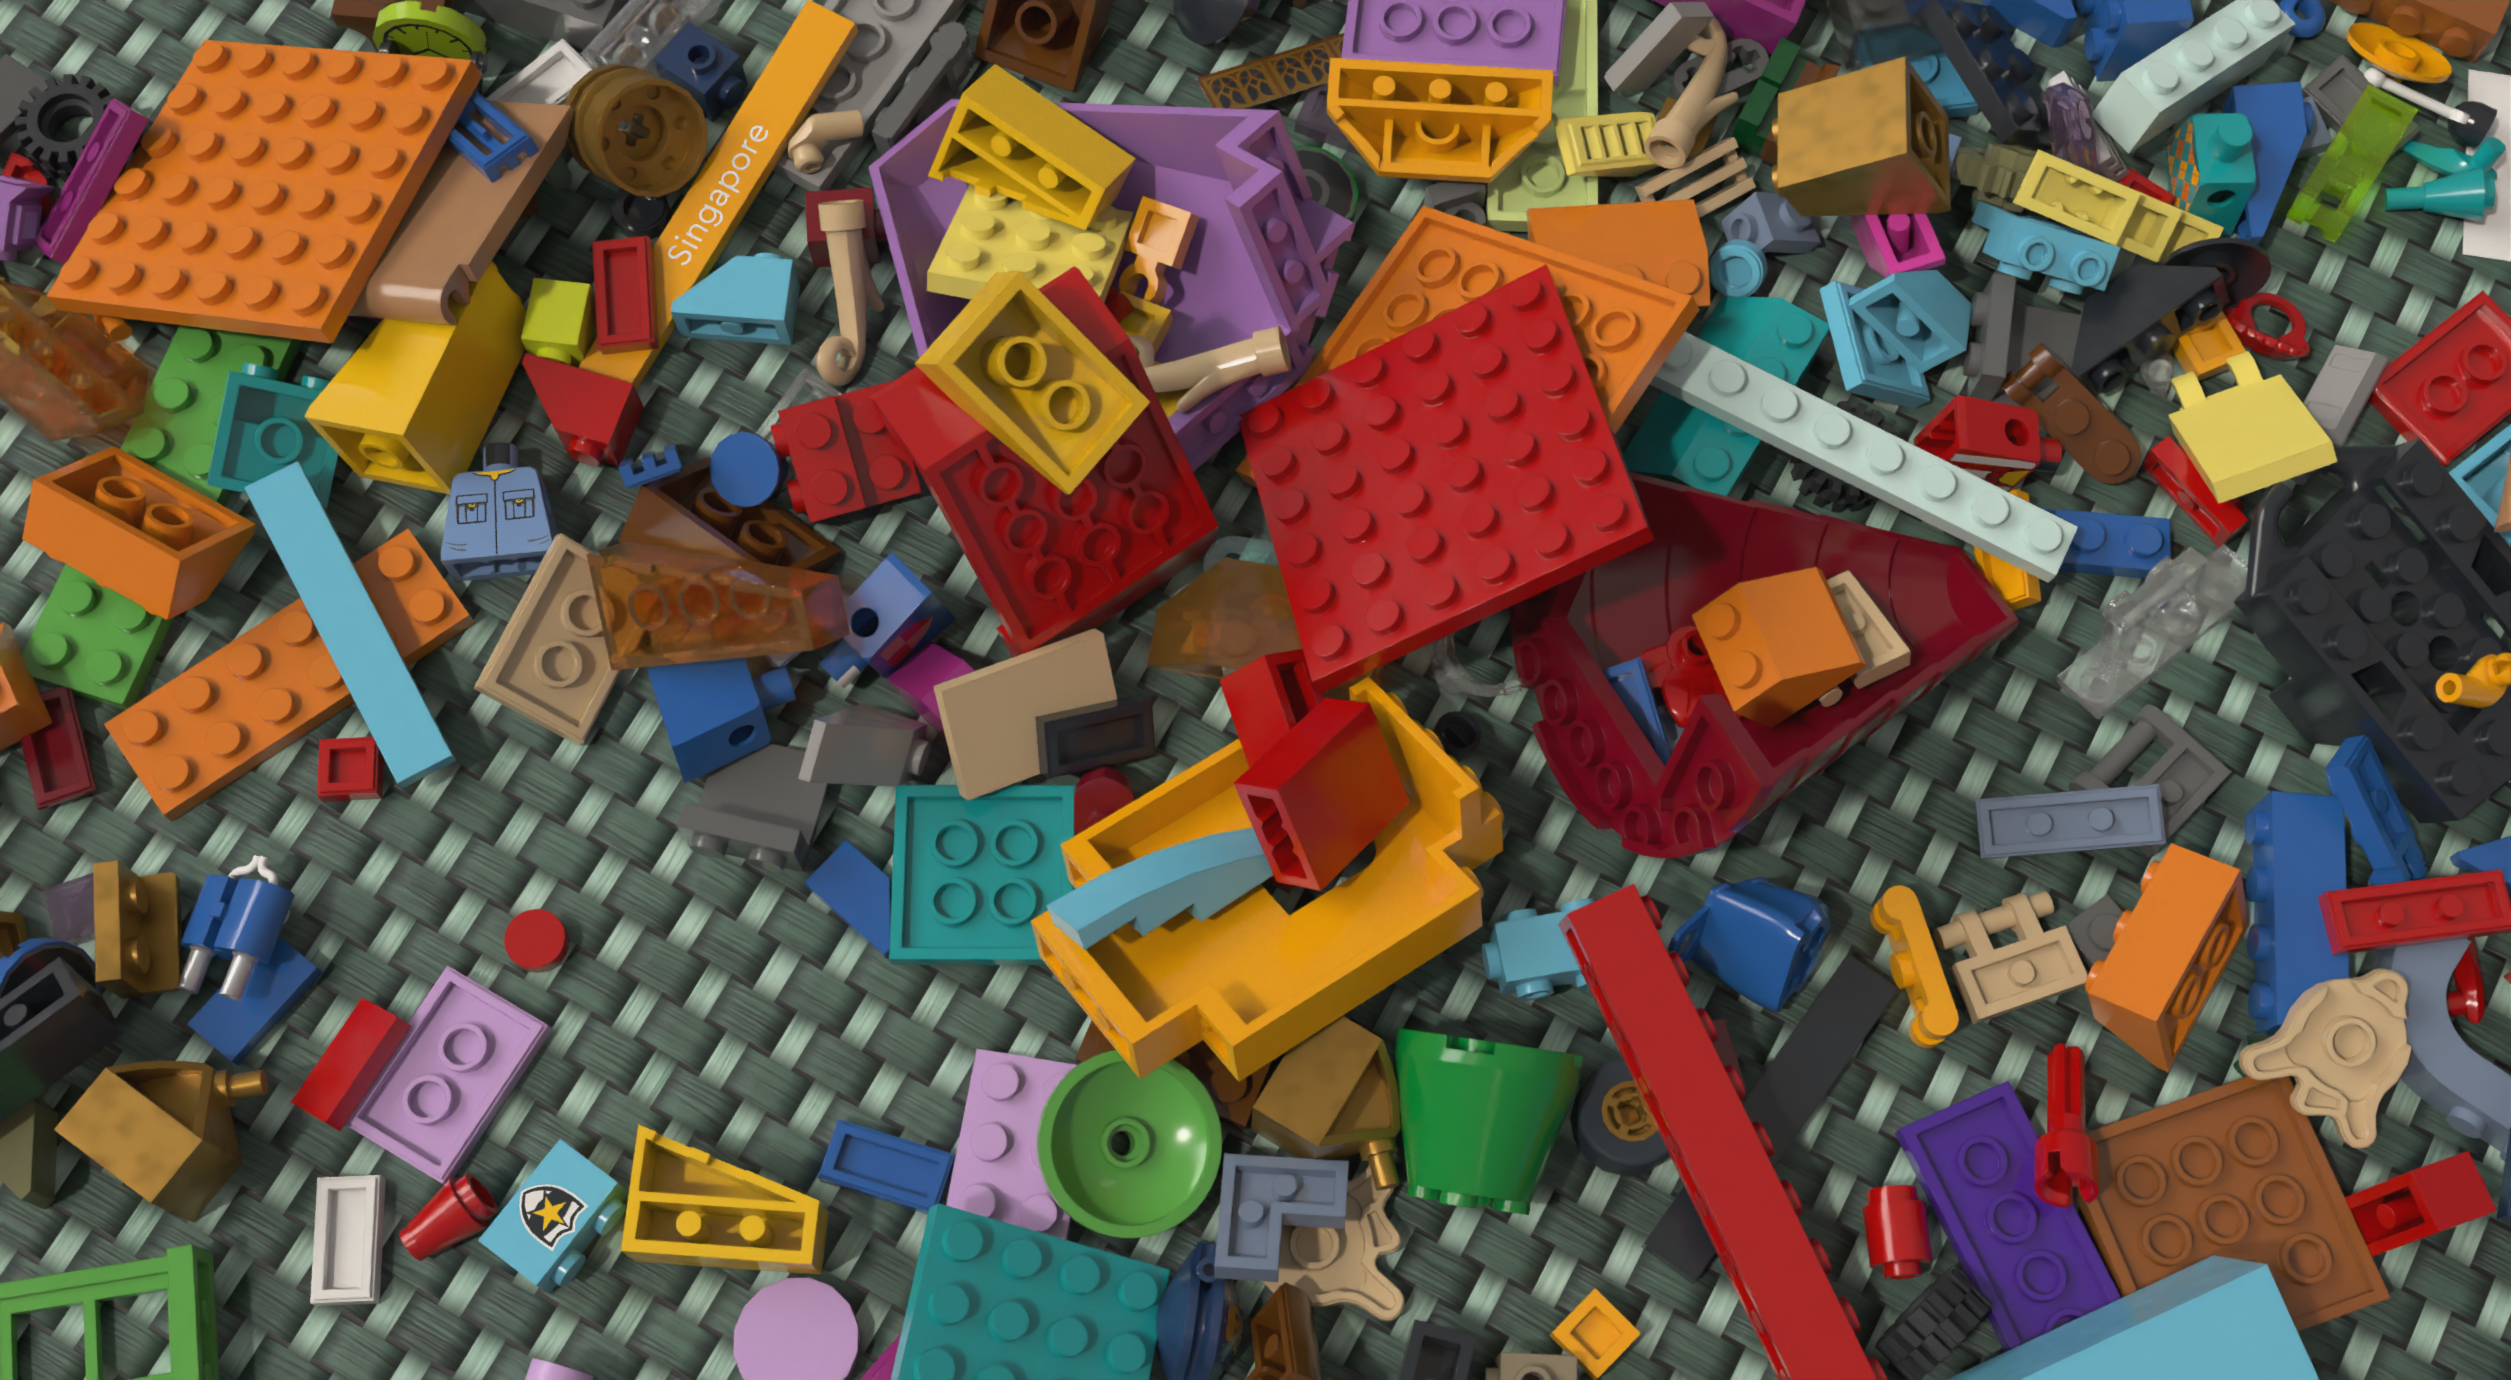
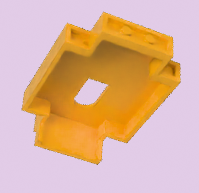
M1369 676L1349 688L1350 701L1370 703L1373 713L1379 721V728L1392 760L1399 770L1400 779L1410 803L1371 841L1376 849V854L1373 861L1365 869L1291 915H1288L1268 891L1259 884L1202 922L1186 910H1183L1144 936L1126 923L1086 950L1053 924L1049 911L1031 920L1040 958L1139 1079H1142L1204 1040L1232 1075L1240 1082L1482 927L1481 898H1483L1484 892L1472 870L1503 851V811L1497 800L1490 793L1483 792L1480 781L1474 772L1465 765L1461 766L1453 756L1447 755L1436 734L1428 728L1424 729L1415 719H1411L1402 701L1392 692L1386 694ZM1235 740L1062 843L1061 849L1069 882L1076 889L1101 874L1164 848L1211 834L1252 828V824L1234 785V782L1249 769L1240 740Z

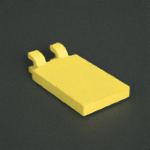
M2249 351L2226 359L2228 368L2233 374L2237 386L2205 397L2193 371L2170 379L2182 406L2179 408L2180 411L2168 415L2173 433L2218 503L2337 462L2331 439L2282 375L2263 380L2257 364Z

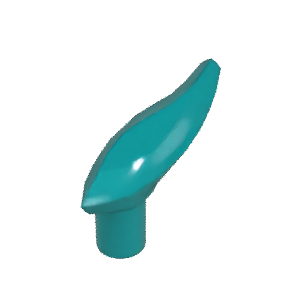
M2487 137L2473 156L2461 153L2453 148H2437L2415 141H2410L2401 151L2427 168L2442 175L2449 176L2481 166L2484 177L2497 179V173L2492 167L2504 153L2506 147L2497 138Z

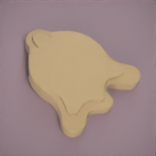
M2378 968L2361 977L2331 979L2314 985L2303 992L2290 1007L2281 1028L2273 1036L2248 1045L2241 1050L2238 1059L2241 1070L2244 1074L2255 1080L2293 1076L2296 1086L2290 1095V1105L2295 1111L2308 1116H2329L2333 1120L2336 1131L2343 1142L2353 1148L2362 1149L2369 1147L2377 1136L2376 1113L2379 1102L2384 1094L2399 1080L2408 1065L2412 1046L2407 1044V1031L2404 1019H2408L2405 1004L2409 989L2406 980L2395 971Z
M1369 1165L1356 1178L1348 1181L1345 1229L1282 1225L1278 1282H1262L1273 1294L1284 1282L1300 1288L1309 1296L1313 1309H1324L1348 1304L1365 1310L1380 1321L1392 1322L1396 1320L1405 1305L1404 1295L1376 1266V1260L1380 1256L1395 1253L1402 1242L1399 1231L1387 1217L1384 1210L1385 1203L1389 1199L1394 1187L1376 1191Z

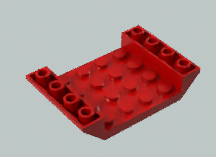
M1075 266L1038 290L1150 403L1071 494H1065L958 407L917 366L869 396L896 446L917 465L1002 622V625L996 629L1012 658L1097 628L1214 549L1219 528L1129 336L1081 271Z

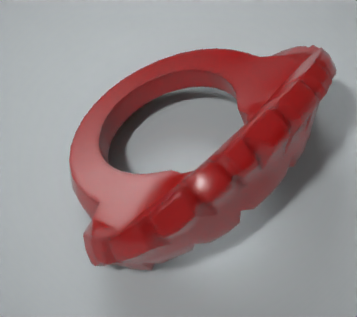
M2255 293L2253 296L2238 302L2235 308H2227L2223 311L2243 346L2251 347L2253 351L2262 355H2269L2270 358L2290 360L2309 355L2310 344L2304 339L2306 333L2305 320L2298 308L2285 298L2271 293ZM2266 304L2280 309L2291 321V332L2276 339L2257 330L2251 316V308L2256 305Z

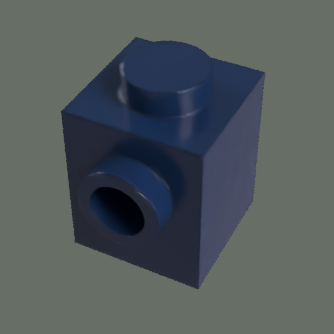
M690 21L653 59L659 77L667 79L689 91L702 108L704 117L712 122L725 109L733 108L740 101L745 92V87L748 85L740 56Z

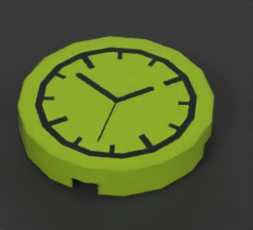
M404 1L390 4L379 11L373 34V40L378 50L380 44L388 39L396 41L402 55L470 60L474 50L481 51L483 55H486L487 47L485 45L487 39L484 32L470 18L451 8L437 6L435 13L421 10V2Z

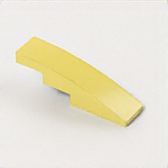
M2039 149L2013 203L2157 263H2160L2170 253L2185 245L2205 239L2219 238L2224 227Z

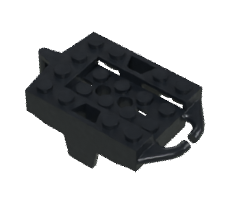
M2420 438L2398 445L2333 446L2337 458L2336 463L2291 479L2299 485H2305L2317 474L2330 472L2341 478L2344 487L2340 488L2287 543L2283 541L2279 534L2278 522L2282 510L2293 498L2291 489L2282 482L2273 484L2267 489L2256 505L2251 524L2246 589L2233 603L2243 613L2261 643L2291 677L2288 681L2275 687L2269 694V698L2307 742L2341 746L2346 738L2361 735L2369 737L2400 803L2420 824L2459 821L2502 784L2511 790V685H2508L2505 693L2493 705L2484 708H2474L2441 701L2436 693V684L2439 678L2446 673L2465 675L2480 658L2488 654L2511 653L2480 615L2490 613L2511 638V548L2498 532H2494L2495 528ZM2383 485L2425 537L2418 541L2374 487ZM2369 564L2384 582L2377 583L2365 567Z

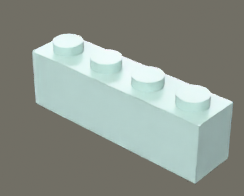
M2235 0L2123 71L2092 112L2091 116L2129 154L2263 66L2295 23L2273 0Z

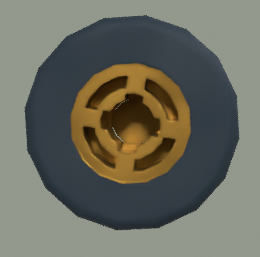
M1611 1060L1592 1071L1575 1097L1570 1117L1574 1140L1585 1158L1601 1170L1621 1176L1644 1174L1662 1164L1668 1158L1669 1152L1624 1060Z

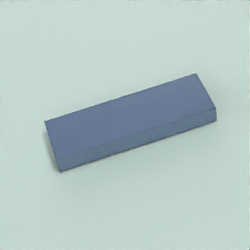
M2159 784L1976 799L1974 801L1980 860L2166 844Z

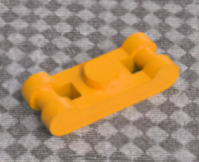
M1902 885L1893 886L1884 893L1871 909L1870 922L1875 930L1888 936L1893 954H1890L1889 957L1893 979L1899 989L1905 988L1915 1015L1910 1021L1908 1028L1910 1038L1919 1047L1925 1049L1934 1048L1957 1028L1959 1022L1958 1012L1916 894L1908 887Z

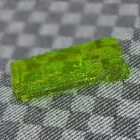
M2368 84L2285 218L2298 225H2301L2303 221L2323 231L2320 235L2321 237L2335 244L2419 109ZM2322 190L2342 200L2336 211L2316 202Z

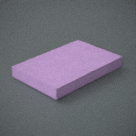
M448 965L408 1024L411 1025L409 1031L345 1124L443 1185L451 1177L456 1176L553 1030L549 1025Z

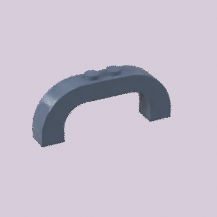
M2460 939L2378 950L2371 971L2378 968L2395 971L2404 977L2409 989L2405 1004L2408 1019H2404L2407 1031V1044L2412 1046L2408 1065L2400 1078L2416 1095L2446 1115V1121L2453 1129L2465 1136L2482 1139L2500 1151V1158L2505 1162L2511 1127V1076L2477 1054L2461 1039L2450 1020L2447 1009L2446 994L2449 979L2471 941Z

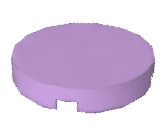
M784 1278L762 1288L744 1306L734 1329L733 1355L744 1380H848L857 1363L861 1328L852 1306L832 1286L812 1278Z

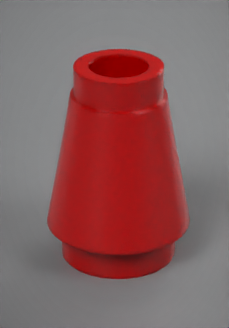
M467 1173L459 1180L451 1177L408 1223V1226L399 1232V1236L408 1252L418 1261H423L430 1255H434L488 1228L490 1225L489 1219L498 1213V1206L486 1186L473 1174Z

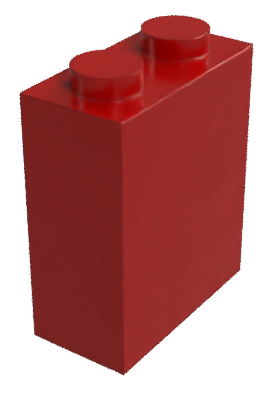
M1325 697L1234 782L1238 795L1278 883L1321 891L1410 803L1401 782L1399 770L1392 760L1379 728V721L1373 713L1370 703Z

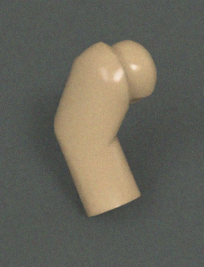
M848 110L810 116L789 141L788 157L794 161L795 168L805 174L816 172L821 168L824 160L821 151L830 140L861 137L863 135V120L858 110Z

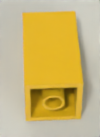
M493 261L490 262L478 282L469 281V305L458 304L450 293L448 307L455 317L456 325L383 319L309 406L304 417L359 477L450 494L453 478L459 473L468 471L525 351L521 335L527 310L523 306L521 298L511 290L499 274L498 268Z

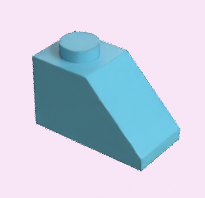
M758 253L754 257L736 255L672 302L671 314L680 337L792 345L800 290L794 262L792 259H784L782 256L773 253Z
M1937 269L1894 273L1856 294L1849 300V307L1920 374L1967 349L1972 303Z

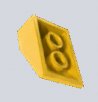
M1021 271L996 272L915 363L958 407L1065 494L1073 492L1150 403Z

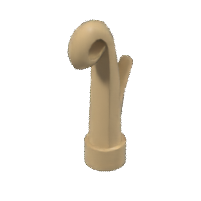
M1713 18L1699 33L1702 37L1697 35L1686 47V49L1695 54L1703 55L1704 60L1666 117L1655 123L1644 143L1646 155L1661 167L1669 169L1681 167L1692 150L1698 133L1715 116L1735 105L1739 100L1738 93L1736 92L1714 98L1720 87L1728 58L1726 34L1716 18Z
M859 199L830 201L818 204L821 231H826L841 336H833L824 341L816 354V366L822 379L832 387H841L850 383L861 370L866 351L867 303L876 312L883 311L885 307L873 281L864 249L861 228L866 227L864 200ZM839 353L840 356H841V358H840V360H839V362H838V364H837L836 357H837V354Z
M1280 325L1253 332V337L1220 348L1153 366L1155 353L1150 341L1140 335H1128L1136 353L1139 354V359L1155 392L1192 388L1178 400L1176 406L1180 412H1187L1207 396L1242 379L1258 374L1267 377L1291 371L1289 349Z

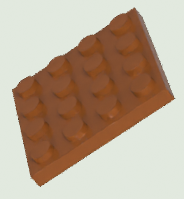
M2246 1076L2086 1133L2097 1143L2099 1149V1193L2097 1198L2090 1204L2080 1194L2079 1187H2073V1193L2102 1261L2121 1298L2213 1255L2267 1264L2297 1332L2391 1298L2307 1115L2295 1111L2290 1105V1095L2294 1090V1086L2289 1076L2269 1080H2255Z

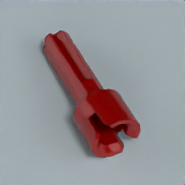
M2059 1043L2053 1047V1052H2050L2047 1056V1134L2042 1135L2036 1140L2034 1146V1190L2037 1197L2043 1202L2055 1207L2068 1208L2073 1203V1187H2079L2080 1194L2089 1204L2097 1198L2099 1193V1149L2097 1143L2090 1136L2086 1135L2084 1053L2078 1046L2069 1047L2065 1043Z

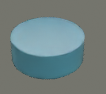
M1736 239L1726 242L1715 252L1709 262V279L1711 284L1724 296H1750L1760 287L1767 274V260L1764 253L1757 245L1747 240Z

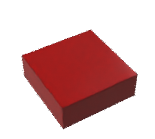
M373 737L319 739L317 797L322 802L382 799L384 757Z

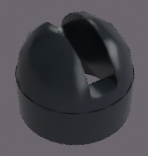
M1452 711L1442 715L1433 729V732L1442 743L1445 753L1453 756L1459 763L1474 754L1482 736L1477 721L1470 715L1460 711Z

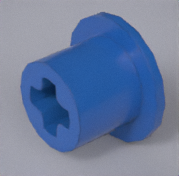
M739 432L728 435L718 443L711 455L709 470L712 484L722 498L732 505L750 507L762 504L773 495L776 489L782 486L787 478L788 463L787 458H779L775 444L770 443L759 434Z

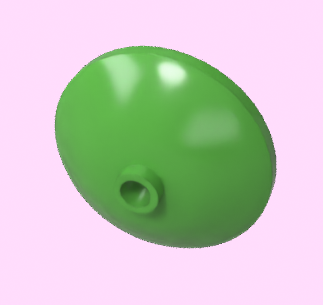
M1116 1050L1098 1054L1081 1062L1059 1081L1042 1110L1037 1131V1158L1040 1172L1055 1202L1068 1216L1085 1228L1106 1236L1118 1238H1141L1156 1235L1171 1229L1189 1217L1210 1191L1219 1169L1222 1153L1221 1126L1215 1105L1203 1084L1193 1073L1172 1059L1147 1076L1139 1079ZM1119 1131L1124 1132L1130 1140L1129 1149L1123 1155L1116 1154L1111 1146L1112 1137Z

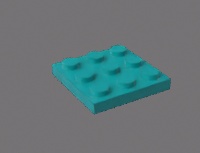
M901 785L896 787L889 949L891 965H1046L1039 956L1031 920L1048 911L1046 905L1074 890L1073 885L1068 879L1061 844L1074 837L1075 785H1009L969 801L959 795L957 785Z

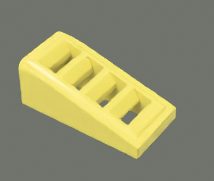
M1629 112L1564 118L1554 122L1567 176L1636 177L1658 167L1659 165L1650 160L1644 150V143L1656 123L1655 115L1651 112ZM1582 135H1584L1590 159H1588Z

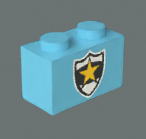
M559 1139L478 1241L533 1284L550 1294L557 1284L560 1287H564L577 1275L586 1260V1256L582 1253L598 1233L601 1236L606 1235L619 1222L626 1210V1205L622 1202L629 1195V1191L563 1140Z

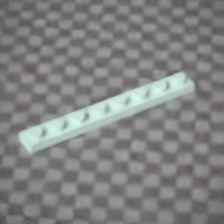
M1684 332L1650 382V385L2047 583L2057 575L2078 528L1687 332Z

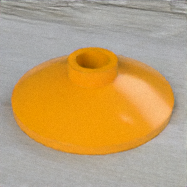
M2360 22L2352 24L2346 33L2347 41L2358 55L2371 64L2372 67L2384 72L2387 78L2401 84L2402 80L2418 83L2445 82L2452 73L2450 63L2437 50L2413 36L2398 34L2390 27Z

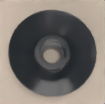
M2212 238L2193 242L2173 251L2159 263V265L2215 267L2223 276L2230 300L2223 308L2253 296L2266 284L2271 273L2270 259L2265 250L2255 243L2238 238Z

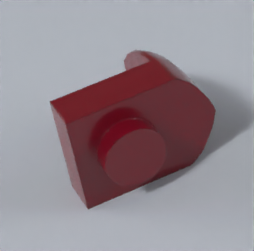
M1102 766L1087 772L1079 779L1074 789V836L1134 801V786L1123 772L1110 766Z

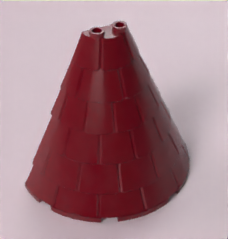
M1633 472L1629 473L1655 540L1509 607L1513 653L1520 688L1535 689L1543 720L1537 721L1532 728L1544 757L1559 785L1577 810L1597 830L1612 828L1622 836L1621 847L1642 856L1661 859L1694 856L1716 848L1717 845L1728 841L1753 819L1771 809L1809 777L1817 775L1826 769L1856 743L1875 733L1906 706L1920 700L1951 673L1959 671L1999 641L2007 640L2019 622L2018 617L1961 547L1903 535L1823 514L1819 516L1752 498L1747 502ZM1813 567L1821 569L1826 580L1849 570L1911 651L1909 666L1860 689H1857L1852 680L1847 678L1838 684L1843 693L1838 702L1824 707L1818 699H1815L1773 728H1768L1744 716L1738 719L1722 694L1700 696L1666 766H1664L1601 671L1639 658L1646 649L1665 645L1670 635L1680 627L1696 626L1692 615L1738 583ZM1688 647L1693 654L1702 656L1697 650ZM1653 690L1658 706L1665 704L1662 690Z

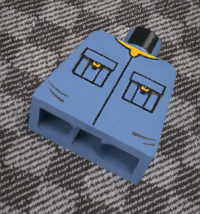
M498 442L484 446L483 471L459 473L452 480L441 547V562L455 582L534 575L554 537L558 535L547 486L537 468L530 466L518 467V448L515 445Z

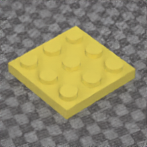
M969 184L927 271V291L972 300L996 272L1021 271L1039 289L1075 266L1081 271L1101 300L1105 302L1124 253V247L1133 224L1134 212L1119 210L1110 205L1086 230L1022 209V201L995 192L991 197L975 193V185Z

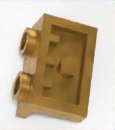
M119 860L93 863L96 983L121 999L180 991L176 988L183 972L182 945L180 944L182 940L180 878L173 872L138 876Z

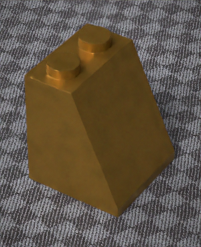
M1906 56L1778 94V118H1774L1772 122L1773 136L1778 146L1777 165H1774L1772 168V180L1779 197L1786 198L1800 216L1942 213L1951 210L1949 116Z

